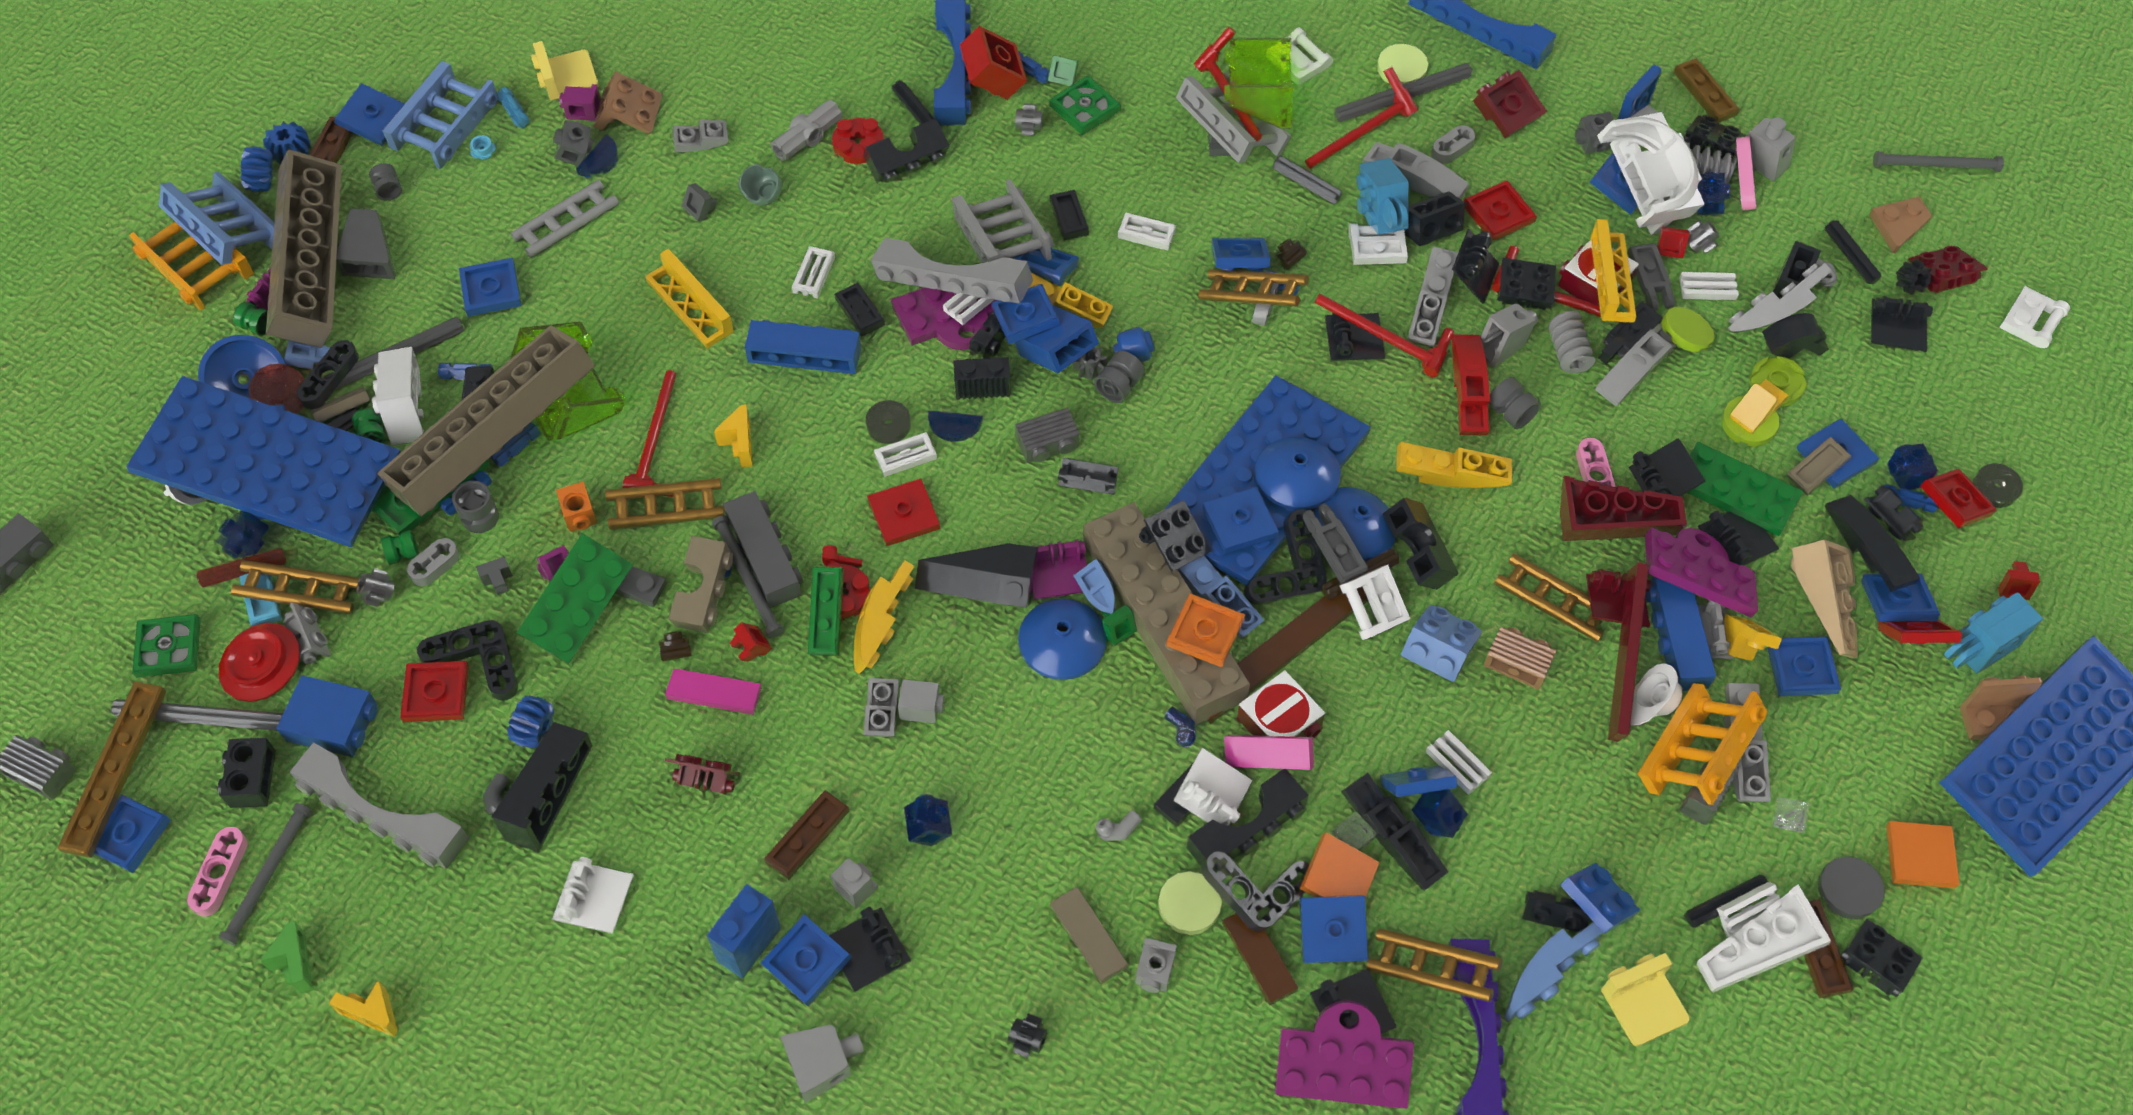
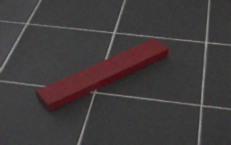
M1639 562L1628 571L1608 733V740L1616 742L1628 736L1630 731L1649 569L1648 564Z

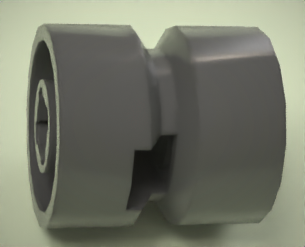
M1117 351L1107 363V367L1095 378L1094 385L1097 391L1107 400L1114 403H1122L1132 391L1131 387H1134L1145 374L1144 366L1139 359L1129 352Z
M1509 377L1491 392L1489 405L1498 413H1504V419L1514 429H1520L1536 416L1541 408V403L1531 393H1523L1524 386L1514 377Z
M468 481L455 489L452 502L463 526L473 533H484L491 530L499 520V512L488 487L482 482Z

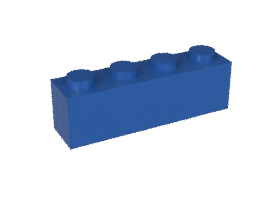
M751 320L745 343V351L748 363L856 374L861 352V341L859 332L850 329L839 330L822 326L811 327L795 323L784 324L768 320Z
M1652 576L1650 580L1651 588L1648 592L1646 591L1645 597L1646 601L1651 603L1652 606L1651 619L1653 627L1658 630V649L1660 654L1664 655L1666 664L1671 665L1676 670L1678 683L1683 688L1682 691H1689L1693 683L1703 684L1706 689H1709L1716 677L1695 594Z

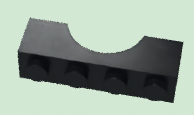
M1282 769L1261 784L1259 792L1261 812L1253 821L1241 826H1227L1212 819L1188 837L1187 850L1200 865L1206 857L1214 852H1223L1233 861L1242 853L1244 856L1248 855L1258 846V841L1265 836L1271 838L1282 829V824L1287 820L1291 819L1294 821L1302 816L1306 811L1305 807L1309 795L1286 769ZM1217 862L1212 869L1217 872L1222 866Z

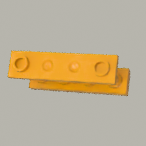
M173 222L145 242L134 232L129 235L135 244L132 247L135 254L141 260L146 258L179 290V295L188 305L193 303L200 311L205 309V306L198 295L228 274L238 272L245 280L254 274L246 257L234 248L232 263L220 266L193 286H189L184 279L213 260L214 257L205 251L175 272L169 264L198 245L199 243L189 236L160 257L153 251V249L183 230L182 227Z
M1693 683L1637 773L1649 794L1660 795L1668 782L1697 786L1706 803L1713 805L1719 794L1724 790L1726 782L1761 723L1766 718L1768 711L1759 694L1751 691L1743 705L1712 701L1703 684ZM1710 713L1736 717L1730 728L1703 724ZM1696 736L1722 739L1716 751L1689 747ZM1682 759L1708 763L1702 775L1675 770Z

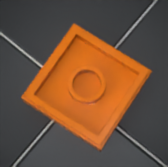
M1189 593L1167 639L1166 646L1223 667L1245 620V614Z
M1889 821L1887 823L1892 883L1955 889L1960 885L1953 826Z
M1325 832L1321 835L1300 889L1314 897L1363 895L1366 898L1379 861Z

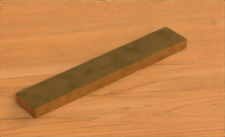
M134 681L60 841L58 849L61 852L92 858L167 692L162 686Z

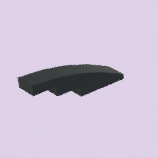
M1852 495L1826 503L1825 508L1852 553L1859 552L1871 573L1879 572L1890 592L1916 584L1919 581V575L1887 530Z
M1369 773L1364 774L1341 791L1380 844L1422 890H1426L1448 873V870L1412 820L1409 822L1406 820L1390 796L1386 798Z

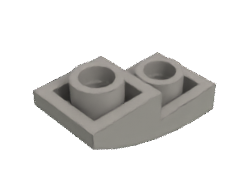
M700 120L699 127L673 126L674 152L701 151L728 143L726 120Z
M868 679L864 736H895L899 679Z

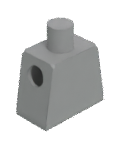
M1774 117L1771 120L1764 118L1747 135L1750 136L1753 168L1773 182L1789 168L1795 144L1794 135L1784 129L1786 123L1779 117Z
M1515 303L1489 317L1481 335L1486 361L1492 367H1497L1526 344L1534 325L1538 322L1536 313L1532 310L1526 311L1519 304Z
M826 1025L781 1036L805 1103L847 1079L851 1075L847 1058L864 1052L858 1033L839 1040L834 1025Z

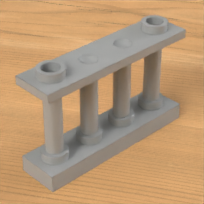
M1224 72L1225 78L1262 134V138L1257 142L1245 130L1242 122L1235 120L1229 114L1235 113L1219 86L1204 88L1193 76L1185 78L1176 99L1238 163L1246 162L1253 147L1266 145L1276 156H1281L1291 135L1229 72ZM1214 97H1219L1224 104H1220Z
M1011 179L1006 180L1007 195L973 206L967 204L962 195L952 198L955 220L982 263L1002 257L1013 258L1037 249L1041 251L1046 260L1052 259L1050 248L1054 244L1051 234L1044 231L1024 201L1021 189L1016 188ZM1007 205H1011L1013 208L1011 211L984 220L975 218L976 215ZM1018 219L1023 223V225L992 235L985 233V230ZM1030 234L1033 239L1002 250L994 248V245Z

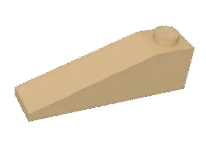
M1827 540L1792 548V569L1839 655L1857 658V626L1851 618V611L1856 609V600L1850 595V586L1855 585V573L1850 549Z

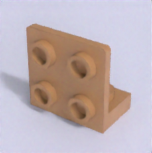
M615 72L604 88L594 127L603 131L609 122L613 123L617 119L640 131L651 134L662 93Z
M2022 675L2012 679L1999 680L1997 677H1990L1982 680L1959 707L1969 740L1984 739L2021 702L2040 688L2043 684L2041 678H2029L2026 675Z

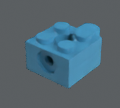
M1390 158L1360 164V174L1357 175V186L1360 190V198L1357 199L1359 213L1364 215L1368 225L1372 226L1378 235L1408 229V180Z
M2018 592L2009 598L2001 596L1990 605L1989 611L1985 613L1983 610H1980L1968 620L1970 624L1960 630L1962 632L1961 643L1952 645L1945 652L1944 656L1950 660L1959 655L1952 664L1958 669L1967 663L1978 674L2020 647L2040 624L2043 617Z

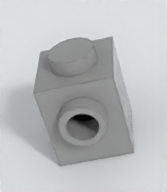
M902 680L898 703L900 720L936 723L937 713H943L944 695H940L939 683Z

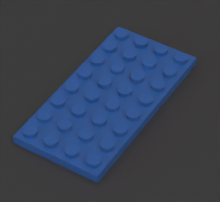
M1275 375L1165 509L1184 500L1211 549V552L1204 555L1215 568L1246 585L1250 580L1257 577L1286 540L1283 527L1284 519L1287 515L1296 511L1272 503L1259 490L1255 480V465L1262 450L1274 441L1283 438L1303 437L1312 439L1327 447L1334 454L1341 470L1367 437L1371 426ZM1257 487L1279 531L1278 538L1224 554L1202 509L1203 503ZM1297 519L1293 521L1294 527L1299 523Z
M182 376L126 467L129 473L352 548L385 486L384 481L377 473L400 454V449Z
M2094 635L2075 650L2042 682L2043 684L2035 693L2021 702L1939 781L1943 788L2029 877L2036 875L2133 777V674Z

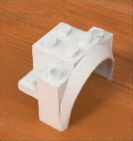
M1662 112L1612 120L1597 135L1600 143L1611 142L1612 151L1642 217L1636 219L1639 228L1647 226L1651 235L1658 234L1662 226L1667 227L1674 220L1691 217L1704 205L1701 194L1697 189V185L1702 180V177L1697 168L1695 158L1684 141L1682 134H1678L1669 127ZM1639 144L1647 148L1648 151L1642 152Z

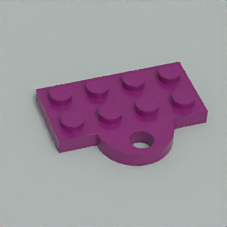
M924 287L891 299V306L911 346L937 337L943 345L955 350L969 349L970 340L980 328L987 332L989 331L983 328V323L993 311L991 303L962 325L943 310V304L957 293ZM969 306L959 314L961 315L964 311H966L969 308ZM966 331L974 334L970 338L960 336L961 333Z
M1652 527L1645 535L1646 564L1649 566L1648 574L1752 618L1758 611L1755 571H1752L1747 566L1729 561L1726 550L1715 538L1694 528L1682 529L1676 537Z
M1351 1000L1334 1002L1321 1011L1316 1019L1314 1030L1281 1026L1275 1095L1408 1109L1414 1042L1408 1039L1381 1037V1030L1376 1017L1363 1004ZM1348 1009L1354 1010L1358 1014L1357 1022L1349 1027L1342 1025L1339 1021L1341 1013Z

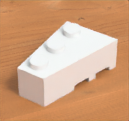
M406 347L379 352L378 364H374L377 380L373 381L376 397H372L374 411L376 414L380 413L392 446L414 442L424 433L419 420L424 418L423 410L418 409V397H422L420 369L413 348Z

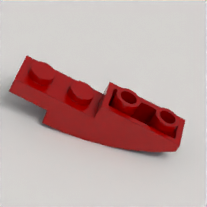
M1453 334L1454 387H1457L1459 435L1487 436L1489 433L1488 404L1490 403V391L1481 336Z

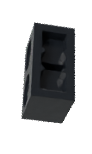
M1448 191L1408 206V229H1404V234L1418 246H1422L1464 230L1465 202Z
M266 737L229 739L228 748L224 751L222 757L224 773L223 779H220L218 782V794L230 808L268 806L276 750ZM251 756L249 760L243 762L245 758ZM247 784L244 789L239 790L242 785Z

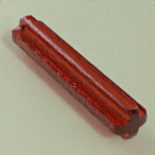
M277 548L199 570L196 573L198 583L201 587H206L248 574L249 572L240 570L242 560L284 565L287 562L285 552L282 548Z

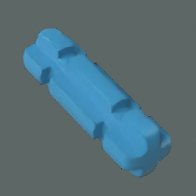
M501 87V90L497 92L498 99L502 102L503 107L510 118H512L515 126L525 128L530 121L527 114L524 113L523 108L516 97H514L512 91L506 87Z

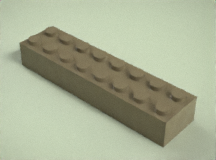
M288 149L278 172L266 334L322 348L333 325L342 165Z
M550 325L377 473L378 476L397 498L420 516L432 510L444 496L454 491L467 476L476 472L489 457L498 453L503 445L512 437L520 434L524 427L534 418L542 415L546 408L556 399L564 396L567 390L578 380L583 379L595 364L577 340Z
M1135 502L1084 524L1083 541L1093 560H1100L1113 580L1114 594L1121 606L1126 605L1132 610L1137 632L1191 720L1197 725L1221 711L1224 712L1239 705L1248 698L1250 683L1230 652L1223 667H1219L1166 646L1167 639L1189 593L1192 594L1178 570L1170 571L1156 543L1148 544L1140 540L1139 534L1142 528L1146 526L1143 521L1145 518Z

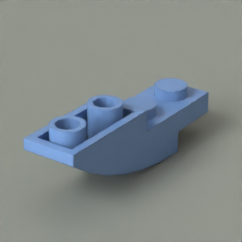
M1205 556L1177 569L1193 595L1245 614V620L1237 635L1239 638L1245 637L1264 621L1227 575L1222 578Z
M1592 923L1573 938L1564 929H1561L1551 937L1534 955L1515 985L1508 1001L1504 1018L1509 1022L1518 1016L1521 1020L1535 1009L1533 1004L1542 998L1546 1002L1560 991L1558 985L1564 977L1562 974L1576 963L1574 958L1583 953L1585 956H1588L1600 946L1598 940L1603 931L1595 923Z

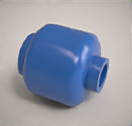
M1135 327L1120 332L1117 335V344L1113 345L1115 353L1117 351L1129 352L1139 359L1140 362L1150 360L1152 352L1155 351L1149 330L1144 331L1142 327Z

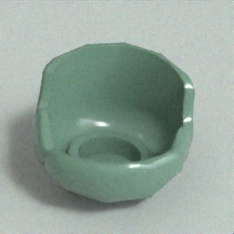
M753 164L746 168L739 177V189L749 202L765 206L773 203L778 198L781 192L782 180L771 167L766 168L759 164Z

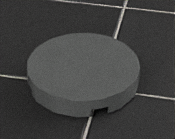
M1845 856L1834 859L1825 866L1818 879V891L1821 898L1823 897L1828 903L1826 906L1832 912L1843 918L1857 920L1872 914L1880 907L1884 898V883L1880 874L1869 863L1859 858Z

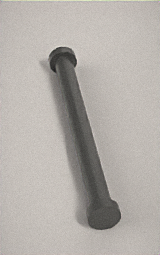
M1876 151L1873 156L1874 167H1881L1884 164L1981 168L2001 172L2004 159L2002 156L1970 158L1883 154L1882 151Z
M725 515L719 516L712 521V526L714 530L719 531L723 541L726 542L731 553H733V561L767 628L765 632L768 638H775L782 634L784 629L781 623H777L729 527L730 521Z
M295 803L292 808L294 811L293 815L226 931H221L218 939L229 945L236 946L239 941L237 938L238 934L305 817H310L312 813L310 808Z

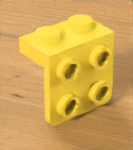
M543 41L532 43L535 54L531 55L535 70H541V72L536 73L541 88L546 87L550 101L559 99L560 94L564 93L566 86L591 88L592 84L599 86L587 50H579L548 58Z
M1666 953L1657 957L1653 954L1646 955L1636 962L1637 966L1628 970L1625 966L1615 969L1608 974L1609 979L1601 989V992L1634 1046L1643 1045L1689 1022L1688 1013L1665 976V973L1672 965Z

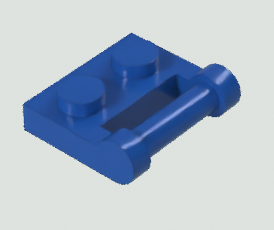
M1050 248L1052 257L1050 260H1046L1039 249L1012 258L1027 261L1031 273L1052 280L1053 284L1059 286L1078 267L1079 257Z

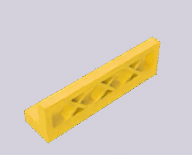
M1597 219L1590 239L1601 320L1635 322L1636 310L1624 233L1609 232L1608 219ZM1611 242L1618 243V248L1615 251H1612ZM1614 262L1621 266L1618 272H1615ZM1617 282L1624 287L1621 293H1618ZM1619 304L1627 308V312H1617Z
M669 248L660 253L663 266L645 276L647 283L707 349L732 334L734 330L731 316ZM666 274L671 277L670 285L658 284L656 281ZM673 292L685 293L687 295L685 302L674 301L672 299ZM688 310H701V319L689 318L687 316ZM704 326L716 327L719 330L708 338L703 333Z

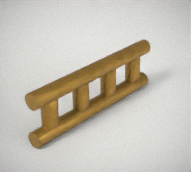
M1209 269L1208 278L1214 281L1209 290L1200 289L1198 297L1200 300L1297 307L1300 303V298L1293 294L1298 285H1308L1309 276L1304 274ZM1225 280L1238 281L1233 291L1221 290ZM1249 282L1262 283L1257 293L1245 292ZM1273 284H1286L1282 294H1269Z
M721 478L605 490L606 501H616L617 518H608L609 529L712 519L725 515L724 506L715 507L713 490L722 489ZM702 491L703 508L686 510L685 493ZM673 494L675 511L657 513L656 496ZM644 497L646 514L629 516L627 499Z
M1513 553L1508 563L1515 567L1508 578L1499 574L1494 584L1598 642L1604 633L1596 628L1601 620L1593 619L1591 613L1586 622L1570 614L1577 602L1591 609L1589 595ZM1525 573L1541 581L1534 593L1519 585ZM1551 587L1567 596L1560 607L1544 599Z
M242 560L240 570L249 573L244 585L233 584L231 595L289 605L293 602L303 607L351 614L354 604L345 600L349 588L357 589L360 578ZM261 574L278 577L274 590L256 588ZM290 579L308 581L303 595L286 592ZM320 583L337 586L333 599L316 597Z
M1381 928L1377 930L1376 940L1385 942L1380 960L1368 959L1366 969L1369 971L1487 1002L1492 1001L1493 989L1485 988L1484 985L1489 969L1501 970L1502 958ZM1397 946L1415 950L1410 968L1392 964ZM1427 954L1445 958L1440 976L1422 971ZM1458 961L1476 965L1471 984L1453 979Z

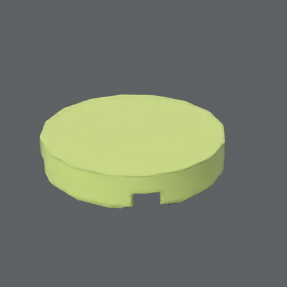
M1394 44L1385 48L1380 53L1377 64L1378 74L1384 81L1389 83L1383 71L1392 66L1403 85L1423 78L1427 73L1428 60L1425 54L1414 46Z
M1191 871L1178 873L1168 879L1161 888L1158 901L1160 916L1164 922L1166 921L1171 926V929L1177 933L1186 935L1200 934L1208 930L1219 918L1222 904L1221 896L1207 882L1204 876Z

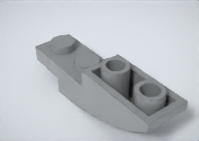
M1376 142L1363 159V163L1390 158L1408 180L1410 190L1430 197L1450 191L1461 199L1469 188V184L1440 162L1400 143H1397L1393 148Z
M1437 247L1432 248L1407 340L1434 347L1454 274L1452 268L1458 252Z
M1816 263L1802 273L1805 277L1804 280L1798 285L1791 282L1780 292L1783 296L1781 299L1773 291L1768 295L1762 292L1750 302L1754 307L1746 313L1740 310L1728 320L1732 325L1727 330L1730 333L1753 330L1773 324L1792 315L1817 298L1810 289L1832 270L1826 263H1823L1820 267Z
M1660 323L1653 330L1650 329L1596 386L1595 390L1617 407L1677 347L1671 340L1672 336L1669 332L1664 333Z
M1728 683L1725 685L1726 703L1743 705L1751 691L1757 692L1760 696L1759 684ZM1726 715L1723 718L1724 727L1730 728L1736 717ZM1761 723L1739 760L1741 767L1732 782L1738 802H1771L1767 741H1763Z

